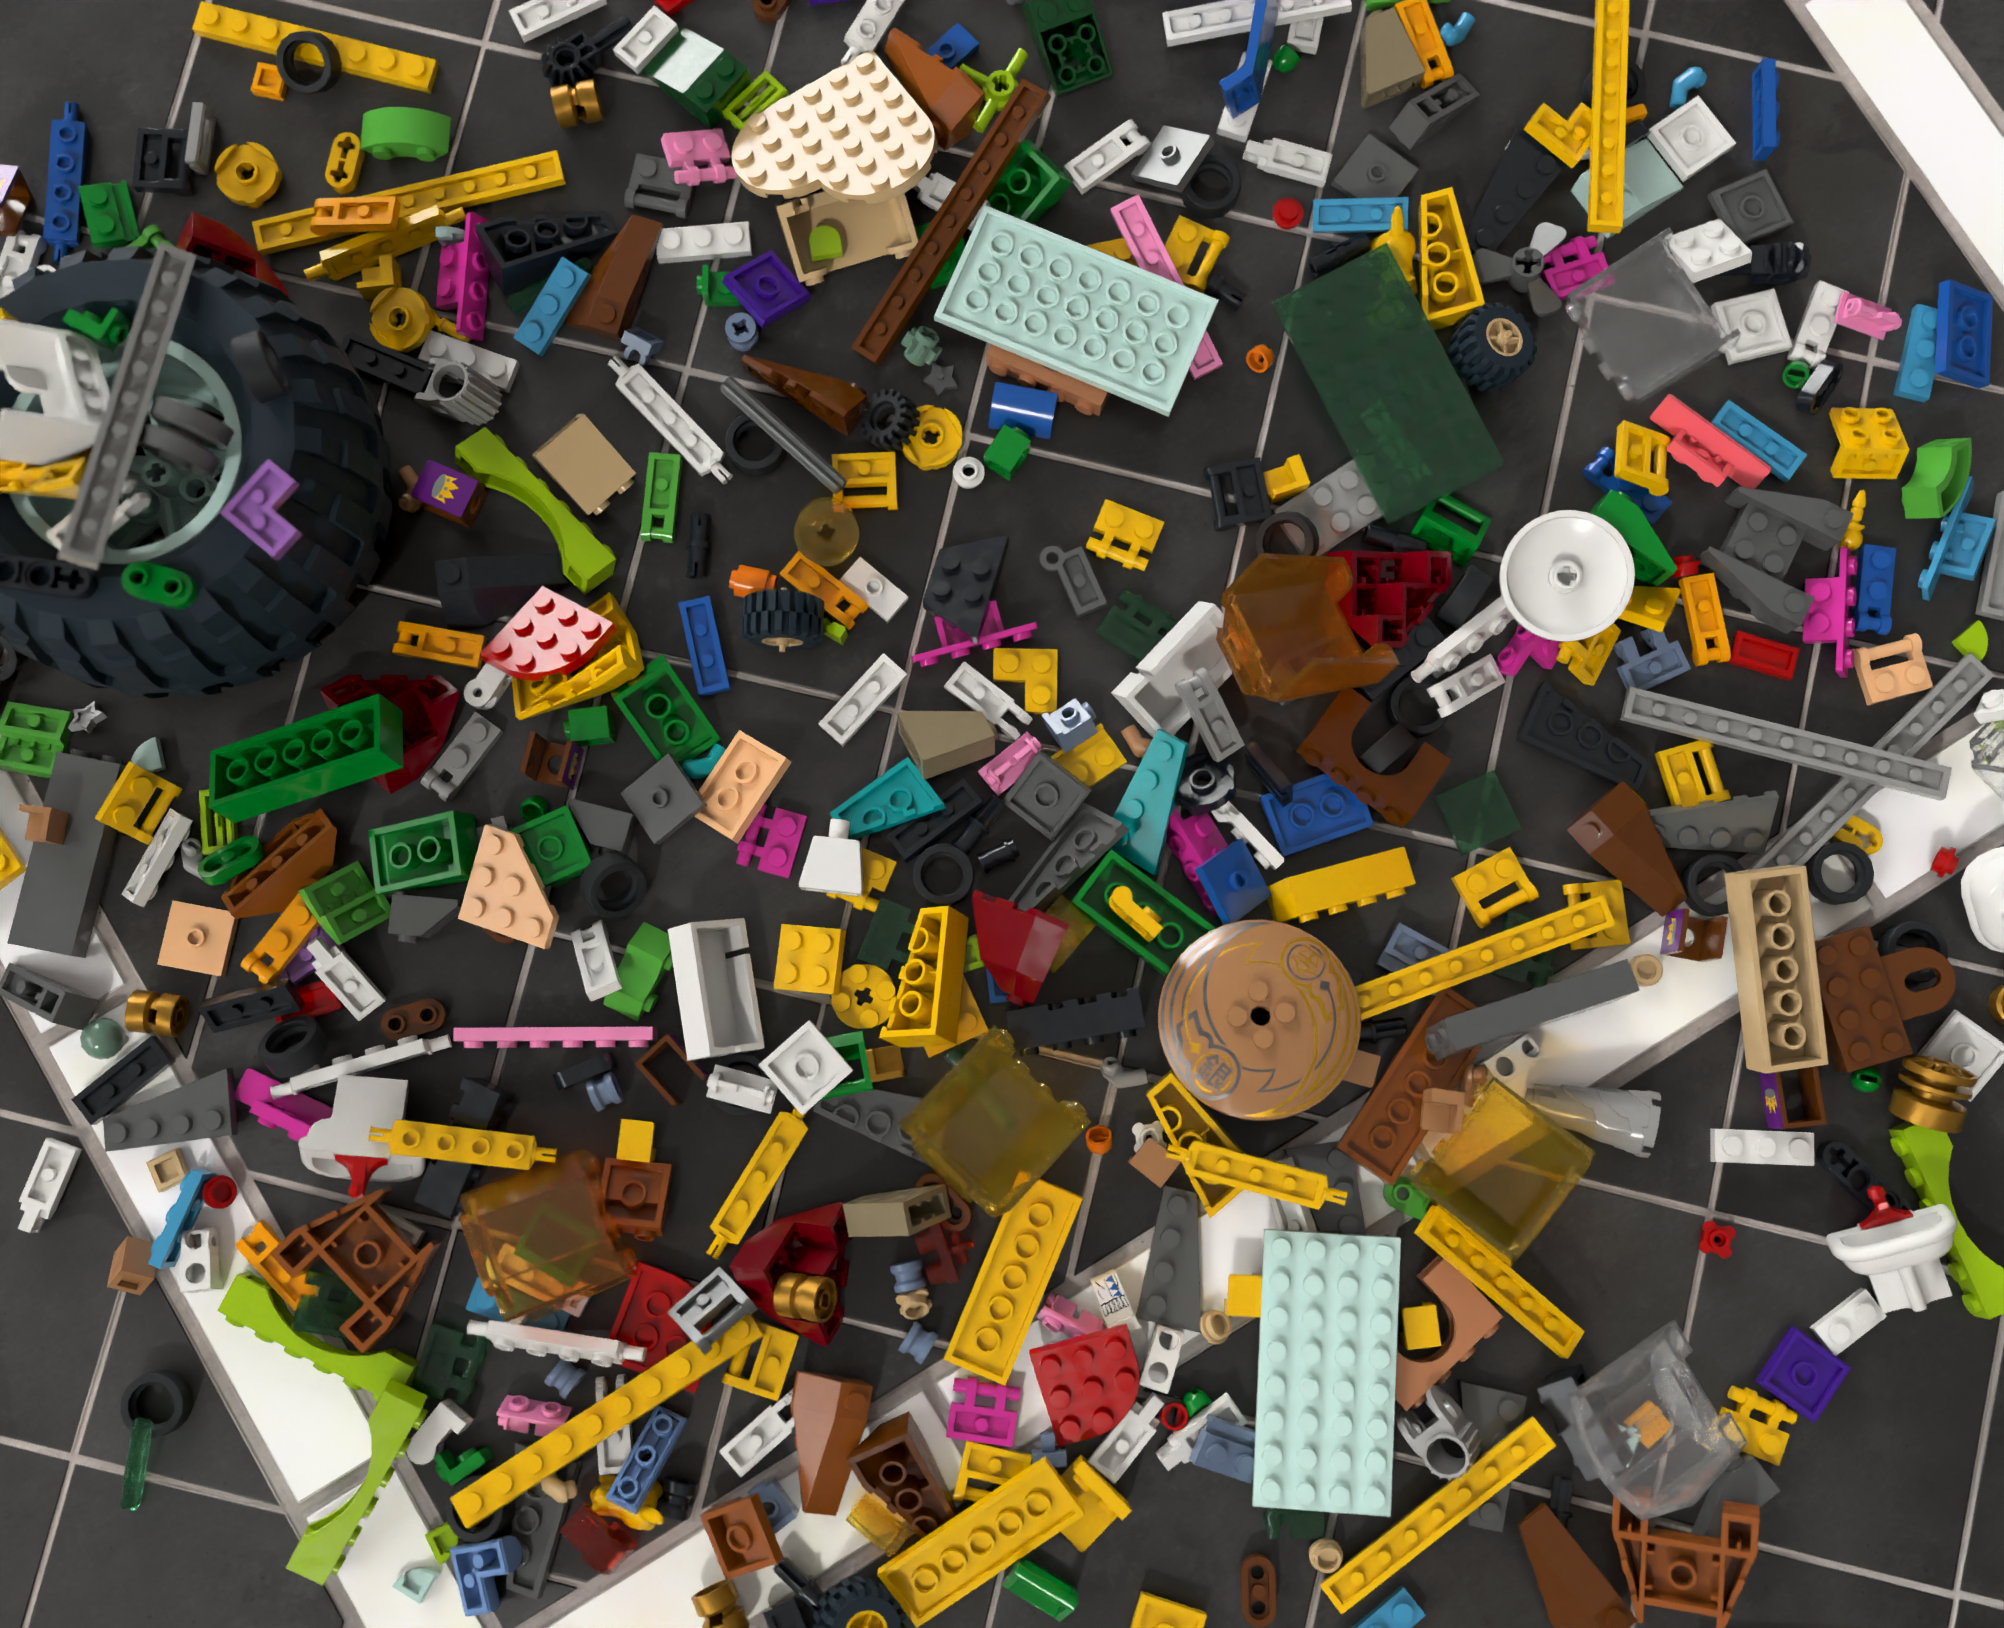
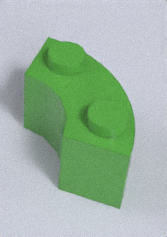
M385 107L368 111L363 114L360 149L372 153L373 157L380 160H390L396 157H415L421 161L432 162L448 153L451 117L429 110L410 107Z
M1971 438L1936 439L1917 448V463L1914 474L1910 481L1902 487V504L1906 519L1941 518L1952 510L1959 501L1968 480L1972 458Z
M646 922L642 923L628 943L626 952L617 969L622 989L606 995L603 1005L637 1022L645 1011L650 1013L659 998V995L655 993L666 971L673 969L668 933Z

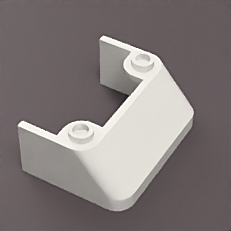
M0 319V370H4L7 381L17 391L39 394L44 414L2 408L0 413V459L47 466L65 462L93 447L110 396L95 343L80 333Z

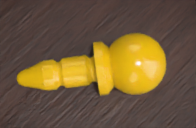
M1860 490L1853 500V507L1850 512L1854 515L1841 542L1837 544L1839 548L1848 547L1850 551H1854L1863 542L1861 530L1865 528V525H1861L1860 521L1864 513L1863 508L1866 506V492L1864 490Z

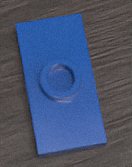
M956 23L925 53L930 56L934 54L939 55L943 58V64L950 69L958 68L979 49V42L959 23Z

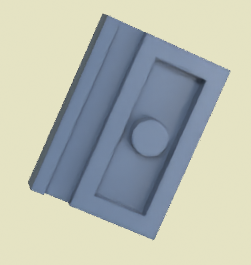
M1397 923L1375 965L1392 973L1451 950L1411 928Z
M1207 1414L1206 1419L1208 1421L1205 1428H1202L1189 1460L1194 1465L1251 1484L1254 1470L1255 1430Z

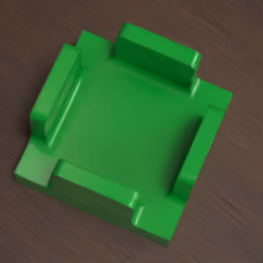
M568 805L509 830L520 834L525 844V847H523L530 863L535 865L545 887L552 886L557 888L581 877L585 868L593 861L591 857L593 851L579 823L575 820Z

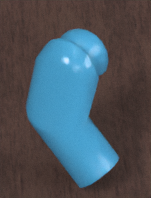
M1464 12L1454 27L1450 23H1445L1439 30L1444 44L1453 46L1461 43L1473 26L1475 18L1471 14Z
M1690 67L1674 79L1669 104L1670 108L1676 110L1686 104L1687 91L1692 87L1698 88L1699 85L1703 86L1705 84L1707 75L1702 68Z

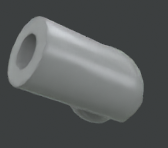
M188 838L182 843L181 847L183 867L187 872L202 879L197 871L200 862L205 858L202 853V845L198 839Z
M1113 1056L1103 1059L1100 1071L1103 1077L1116 1088L1148 1084L1145 1068L1128 1071Z

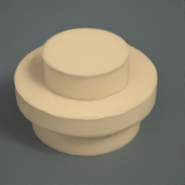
M1207 1311L1200 1319L1202 1335L1211 1344L1223 1343L1231 1334V1321L1222 1311Z
M1331 1538L1316 1540L1311 1545L1308 1553L1312 1566L1323 1573L1336 1571L1343 1559V1551L1340 1544Z

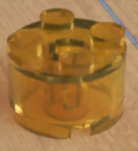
M832 497L814 499L807 503L798 514L794 529L795 543L799 551L813 563L821 566L840 564L853 553L859 540L857 517L844 501ZM824 524H829L831 529L836 530L832 532L831 538H825L824 533H818V531L822 530Z
M1060 895L1045 912L1069 924L1049 968L1053 973L1059 969L1096 926L1088 916L1063 895Z

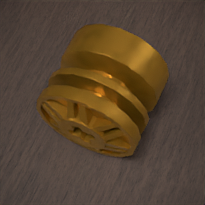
M1920 1055L1904 1056L1902 1066L1908 1070L1899 1071L1898 1078L1912 1087L1894 1088L1888 1111L1905 1121L1922 1127L1947 1133H1960L1967 1115V1109L1953 1100H1969L1972 1098V1091L1966 1087H1975L1978 1079L1977 1075L1944 1059Z

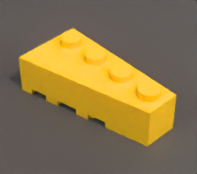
M1453 187L1421 195L1418 209L1420 334L1459 324L1479 306L1482 307L1485 304Z
M1403 846L1287 877L1267 886L1271 893L1267 901L1273 921L1285 923L1299 919L1300 923L1319 918L1318 913L1328 910L1329 915L1348 910L1347 905L1357 902L1358 907L1376 903V896L1386 894L1387 899L1405 895V888L1416 884L1405 847Z
M950 906L920 909L908 946L911 953L907 964L901 968L898 978L902 981L896 998L891 999L888 1008L891 1015L887 1027H882L879 1038L900 1048L957 1044L969 917Z
M1172 1069L1147 1090L1146 1095L1172 1145L1188 1149L1194 1140L1245 1153L1203 1104L1183 1086ZM1188 1175L1210 1219L1243 1191L1240 1188Z

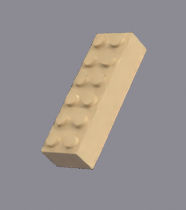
M1783 865L1724 873L1747 1069L1767 1074L1829 1065L1806 866Z

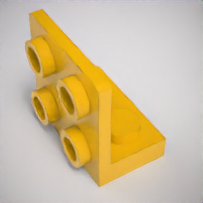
M1882 407L1831 408L1829 416L1840 443L1839 450L1830 469L1833 478L1897 479L1909 452V447L1894 410Z
M1082 1454L1060 1475L1085 1511L1083 1517L1060 1532L1080 1552H1084L1117 1517L1123 1520L1132 1510L1129 1502L1097 1469L1088 1463V1460Z

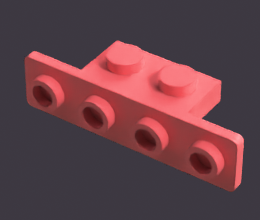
M1668 394L1650 416L1654 423L1674 436L1666 449L1671 453L1672 457L1677 462L1688 465L1697 472V475L1703 481L1712 483L1716 487H1719L1728 476L1742 487L1755 489L1772 469L1771 466L1672 394Z

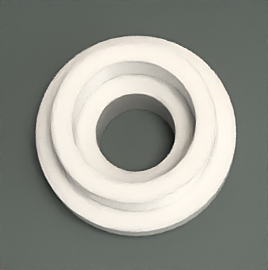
M974 457L961 458L954 465V480L963 488H975L984 479V467ZM970 467L975 472L972 476H966L963 474V470Z

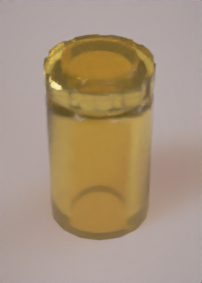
M866 1492L860 1497L845 1518L846 1522L877 1548L885 1550L884 1554L889 1558L900 1549L911 1530L906 1525L902 1526V1522Z

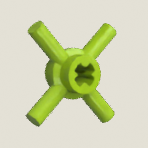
M1018 49L1005 71H995L989 77L964 64L960 66L959 69L964 71L985 93L984 100L986 105L973 125L977 132L984 133L995 112L1003 110L1017 88L1018 82L1015 78L1028 58V53L1025 50Z

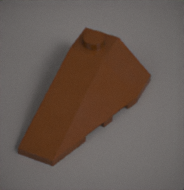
M632 214L590 272L592 277L570 311L565 323L567 326L618 342L621 341L624 330L631 328L663 228L662 223Z
M746 355L741 359L745 372L848 437L863 417L860 415L862 409L866 411L868 409V406L865 405L868 400L867 392L856 383L851 382L849 385L841 379Z
M1623 779L1576 817L1567 831L1589 855L1660 916L1664 917L1688 899L1689 896L1673 861H1670L1664 848L1660 832H1657L1653 824L1647 804Z
M910 1411L880 1424L847 1456V1462L861 1486L870 1494L875 1493L882 1499L890 1512L893 1514L898 1513L911 1525V1530L919 1537L924 1538L959 1514L927 1441Z
M1544 1502L1517 1523L1528 1559L1535 1571L1539 1592L1542 1594L1547 1608L1548 1620L1554 1628H1630L1638 1621L1621 1597Z

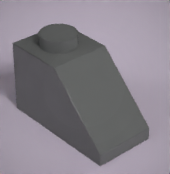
M569 798L568 805L590 844L599 848L598 854L618 852L628 855L638 820L636 816L627 812Z
M393 894L388 933L397 935L398 942L418 943L419 938H431L459 915L463 901Z

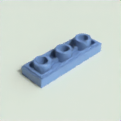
M660 1405L655 1407L606 1495L607 1501L635 1515L638 1514L688 1422L687 1418ZM645 1454L652 1455L649 1461H641L642 1457Z

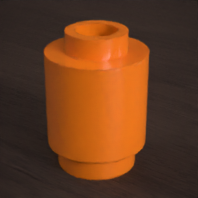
M740 565L738 570H732L729 588L734 589V596L744 598L748 594L757 591L776 590L778 576L772 575L769 570Z

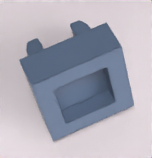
M639 327L624 330L620 342L628 346L624 350V358H632L635 350L640 353L641 358L638 364L642 367L650 362L651 355L661 352L664 340Z
M1054 1431L1040 1432L1042 1448L1032 1449L1033 1463L1046 1456L1054 1468L1067 1467L1065 1446L1055 1447Z

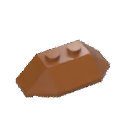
M320 808L315 810L314 813L293 819L263 846L265 849L264 856L256 866L248 868L233 878L230 888L224 891L221 898L234 918L283 912L297 896L298 891L319 881L333 868L337 828L323 809Z

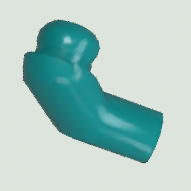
M715 743L707 758L687 759L684 761L682 768L690 779L699 780L707 778L726 749Z

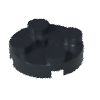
M1197 753L1187 757L1180 785L1177 786L1175 801L1182 808L1189 810V813L1194 816H1201L1206 812L1216 810L1225 805L1236 796V778L1230 762L1227 759H1223L1220 762L1214 761L1212 757H1207V753ZM1200 779H1203L1206 782L1211 780L1209 784L1205 786H1198V781Z

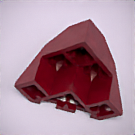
M194 212L191 213L180 234L176 248L228 264L235 271L237 270L256 277L281 289L288 297V291L254 246L225 224Z
M1352 550L1327 553L1326 585L1339 617L1375 648H1402L1409 640L1408 634L1415 625L1422 623L1434 607L1432 605L1434 600L1440 593H1445L1452 583V551L1427 550L1398 553Z
M347 675L320 689L329 710L376 694H381L402 710L403 768L372 778L389 794L417 780L441 751L459 698V691L440 675H426L425 680H408L407 675H381L380 680H363L362 675Z
M974 890L972 905L980 961L1000 990L1008 994L1006 997L1007 1001L1023 1008L1026 1003L1032 1005L1069 924L1030 907L1025 912L1018 909L1019 905L1015 902L999 897L996 899L984 892Z
M844 1202L832 1203L776 1220L745 1241L730 1264L731 1271L739 1288L767 1316L826 1347L829 1346L842 1324L844 1307H840L839 1299L841 1287H847L849 1260H844L845 1245L848 1240H852V1237L848 1235L843 1209ZM794 1272L810 1277L820 1276L834 1281L837 1288V1303L831 1318L827 1322L819 1323L803 1318L783 1317L777 1314L773 1302L776 1283L784 1273Z

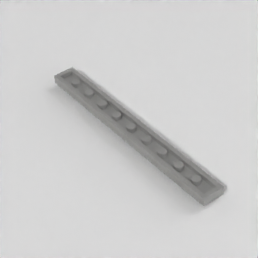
M163 242L159 243L59 550V559L98 570L197 256L195 254Z
M1972 653L1965 655L1872 748L1913 757L1994 674ZM1842 776L1748 870L1783 865H1804L1882 786Z
M1629 687L1626 691L1620 718L1622 721L1938 801L1946 799L1952 767L1634 687Z

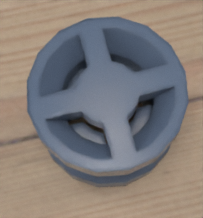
M742 312L735 313L726 321L725 332L729 343L734 349L749 351L756 346L759 340V333L756 323L750 315Z
M612 1071L605 1073L602 1079L586 1081L590 1100L598 1112L604 1110L612 1102L619 1104L624 1101L621 1087Z
M922 1258L890 1266V1271L896 1278L894 1285L895 1293L927 1286V1280L921 1273L923 1266Z
M915 1321L898 1350L902 1353H910L914 1356L916 1362L922 1364L934 1345L938 1334L934 1332L928 1333L922 1329V1324Z
M561 1359L547 1376L544 1383L549 1387H556L559 1390L560 1396L566 1399L578 1386L587 1371L583 1368H576L572 1365L571 1361Z

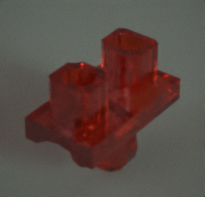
M940 1223L930 1226V1229L915 1237L920 1255L937 1249L941 1259L939 1262L925 1266L930 1285L946 1281L949 1282V1285L959 1282L960 1277L952 1254L956 1253L959 1265L968 1263L969 1260L965 1250L974 1246L972 1239L962 1242L959 1231H953L949 1233L953 1244L949 1247Z

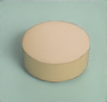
M1640 954L1629 961L1638 986H1652L1660 981L1663 975V967L1660 960L1654 955Z

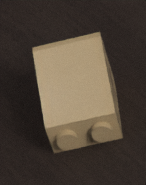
M577 414L531 455L586 515H590L592 512L598 515L610 504L607 499L614 492L617 491L619 494H622L634 483L631 477L636 472L585 414Z

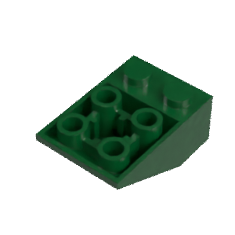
M1031 0L1021 4L1031 37L1055 96L1113 76L1092 0Z

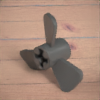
M1548 222L1539 224L1535 229L1530 247L1521 248L1514 254L1513 258L1488 249H1478L1473 255V262L1480 286L1507 279L1509 286L1513 290L1521 293L1528 292L1533 312L1536 315L1545 317L1559 312L1562 306L1560 298L1540 278L1544 267V258L1565 240L1566 230L1563 227ZM1530 268L1531 274L1523 273L1524 269Z

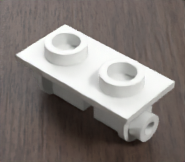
M715 1064L713 1074H710L707 1087L709 1088L706 1097L771 1114L778 1087L771 1079Z

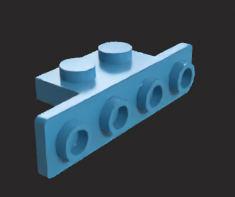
M1968 476L1965 489L1959 501L1953 507L1952 512L1947 513L1943 517L1940 531L1943 534L1940 542L1934 541L1929 554V560H1932L1929 570L1923 569L1918 581V588L1922 590L1923 600L1930 601L1940 574L1974 581L1996 526V519L1965 513L1974 490L1972 476Z

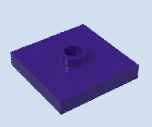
M772 249L726 274L722 281L762 328L809 302L811 298L810 292L801 282L799 283L795 275Z
M1790 1326L1755 1379V1382L1807 1420L1816 1423L1851 1367L1799 1329Z

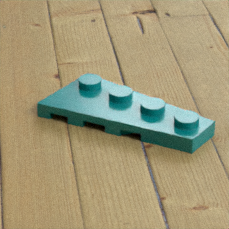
M1157 729L1113 816L1114 819L1122 822L1129 831L1110 848L1153 875L1159 873L1161 853L1168 836L1166 832L1175 806L1177 786L1180 785L1189 748L1188 743L1163 729Z

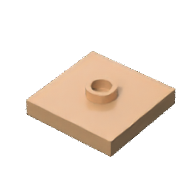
M173 900L157 964L225 977L239 918H234L227 910Z

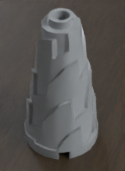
M1534 1084L1533 1089H1526L1523 1107L1529 1108L1530 1115L1551 1121L1553 1125L1582 1133L1593 1140L1633 1153L1637 1157L1648 1158L1651 1153L1647 1149H1643V1147L1653 1148L1661 1113V1107L1654 1106L1652 1100L1660 1101L1661 1094L1651 1090L1627 1091L1606 1087L1585 1088L1563 1084L1561 1086Z

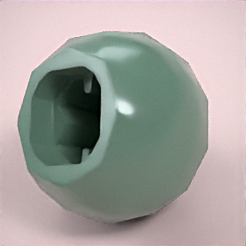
M98 1018L91 1021L83 1028L80 1036L81 1047L92 1058L99 1060L115 1056L122 1050L126 1040L123 1028L116 1021L109 1018Z

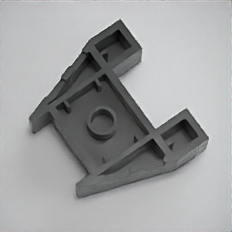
M1738 487L1724 500L1725 503L1739 509L1720 550L1710 546L1699 554L1696 560L1700 559L1701 566L1708 573H1714L1730 589L1728 592L1736 600L1739 598L1750 608V613L1757 620L1787 634L1802 625L1814 599L1813 596L1782 582L1801 541L1803 540L1826 552L1841 542L1854 514L1825 499Z

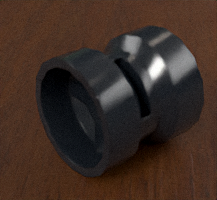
M665 1476L663 1483L665 1497L658 1501L656 1510L662 1516L670 1519L688 1520L691 1512L688 1502L695 1496L698 1484L683 1477Z

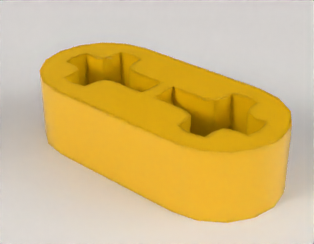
M350 132L341 133L334 139L325 171L327 182L335 192L340 194H347L355 189L365 156V151L360 149V139ZM350 144H353L355 149H350L346 155L343 148H349ZM344 170L345 174L347 175V179L342 178L340 183H338V181L335 178L336 176L341 177Z
M1855 815L1843 825L1849 831L1841 828L1831 837L1836 842L1855 844L1864 850L1867 855L1878 852L1883 844V837L1880 831ZM1856 833L1859 836L1869 834L1868 841L1872 843V846L1863 848L1861 846L1863 841L1854 834Z

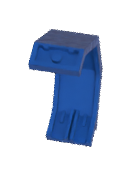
M1255 0L1245 62L1238 70L1219 81L1226 108L1233 119L1258 104L1261 100L1278 14L1276 0Z

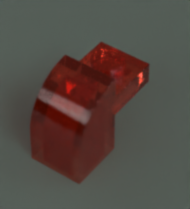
M586 1502L559 1530L583 1554L581 1559L592 1569L605 1576L612 1575L639 1545L616 1521L609 1526L596 1512L592 1511V1508Z

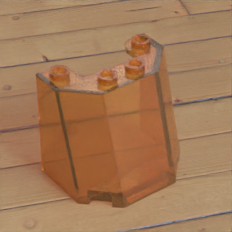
M1262 553L1222 593L1221 606L1225 608L1223 628H1218L1216 640L1243 694L1267 698V700L1273 702H1284L1379 683L1400 664L1392 648L1385 643L1374 644L1365 653L1362 652L1337 604L1350 591L1353 583L1352 572L1344 557Z
M580 1149L556 1158L555 1163L545 1162L532 1167L530 1170L521 1171L460 1195V1202L465 1211V1214L461 1216V1226L482 1286L489 1297L494 1295L500 1315L505 1323L528 1325L637 1276L634 1269L638 1265L636 1256L631 1247L625 1248L622 1243L617 1242L614 1235L618 1231L617 1224L613 1215L610 1212L606 1213L602 1201L606 1200V1195L599 1182V1174L603 1172V1169L596 1154L592 1155L591 1152Z

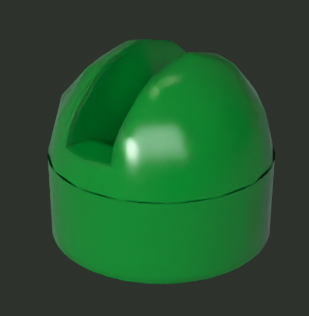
M1282 44L1273 56L1274 68L1282 73L1290 72L1300 62L1296 52L1285 44Z
M1793 361L1784 369L1782 375L1783 382L1790 388L1803 387L1810 377V369L1803 361ZM1790 369L1800 370V371H1804L1805 374L1800 373V372H1793V371H1790V372H1789V370H1790Z
M532 795L524 800L520 805L519 811L522 818L529 822L547 814L548 803L543 797Z
M1869 1066L1853 1071L1851 1083L1860 1092H1873L1880 1087L1882 1077L1877 1069ZM1861 1074L1873 1077V1082L1862 1081Z
M1193 1388L1191 1392L1187 1391L1183 1396V1406L1186 1408L1190 1418L1212 1403L1208 1395L1198 1388Z

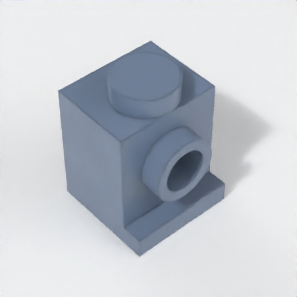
M1076 698L1050 715L1047 712L1041 715L1050 735L1065 753H1068L1098 733L1093 722L1097 718L1093 709L1087 702L1080 704Z
M776 1478L768 1484L763 1479L748 1491L749 1495L758 1493L762 1504L765 1502L774 1504L775 1511L772 1513L766 1512L774 1534L794 1520L799 1513V1509Z

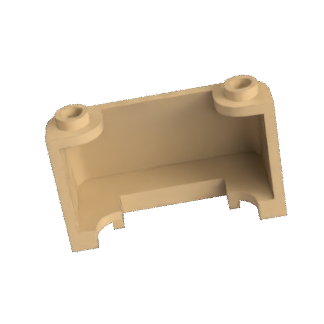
M821 191L775 205L799 283L805 281L806 286L825 281L823 275L830 271L880 256L895 254L896 259L910 256L913 248L918 243L905 193L887 201L866 204L865 200L850 199L849 203L842 202L833 198L825 191ZM822 225L831 226L836 229L840 235L843 257L812 261L809 244L811 232Z

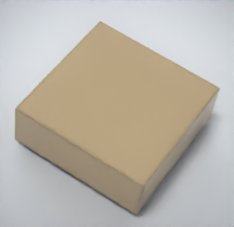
M175 1148L146 1162L158 1193L181 1184L183 1178L191 1171L181 1148Z

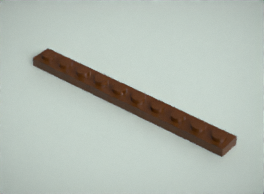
M1022 78L851 348L874 364L881 365L1049 102L1051 96L1046 90Z

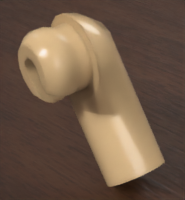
M556 1472L541 1481L542 1490L558 1503H566L567 1499H573L577 1495L575 1482L573 1480L562 1482L557 1478Z

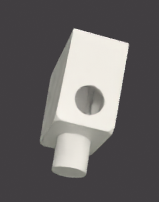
M831 819L829 836L813 837L799 881V888L801 890L864 896L862 844L860 841L848 839L850 821Z

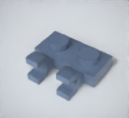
M1648 628L1640 632L1645 643L1653 650L1641 657L1632 636L1616 643L1613 647L1616 655L1624 662V665L1616 669L1626 690L1629 687L1647 690L1691 669L1678 640L1668 643L1664 630L1663 632H1658Z

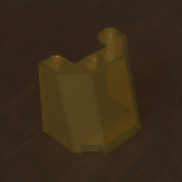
M995 1025L898 1122L902 1130L914 1140L911 1145L915 1152L964 1200L969 1203L974 1200L986 1214L993 1218L1010 1211L1091 1123L1086 1117V1110L1078 1102L1062 1100L1057 1103L1052 1098L1054 1096L1052 1091L1045 1084L1037 1083L1029 1075L1030 1070L1019 1059L1014 1060L1011 1057L1015 1052L1013 1046L1014 1039L1008 1032L998 1029Z
M1493 1076L1489 1083L1483 1080L1473 1092L1472 1097L1476 1100L1471 1112L1468 1115L1463 1113L1462 1132L1452 1134L1448 1141L1442 1138L1431 1152L1435 1156L1434 1158L1431 1157L1427 1162L1420 1159L1410 1172V1175L1414 1177L1410 1182L1415 1190L1432 1204L1444 1210L1511 1268L1574 1190L1578 1181L1593 1163L1596 1152Z

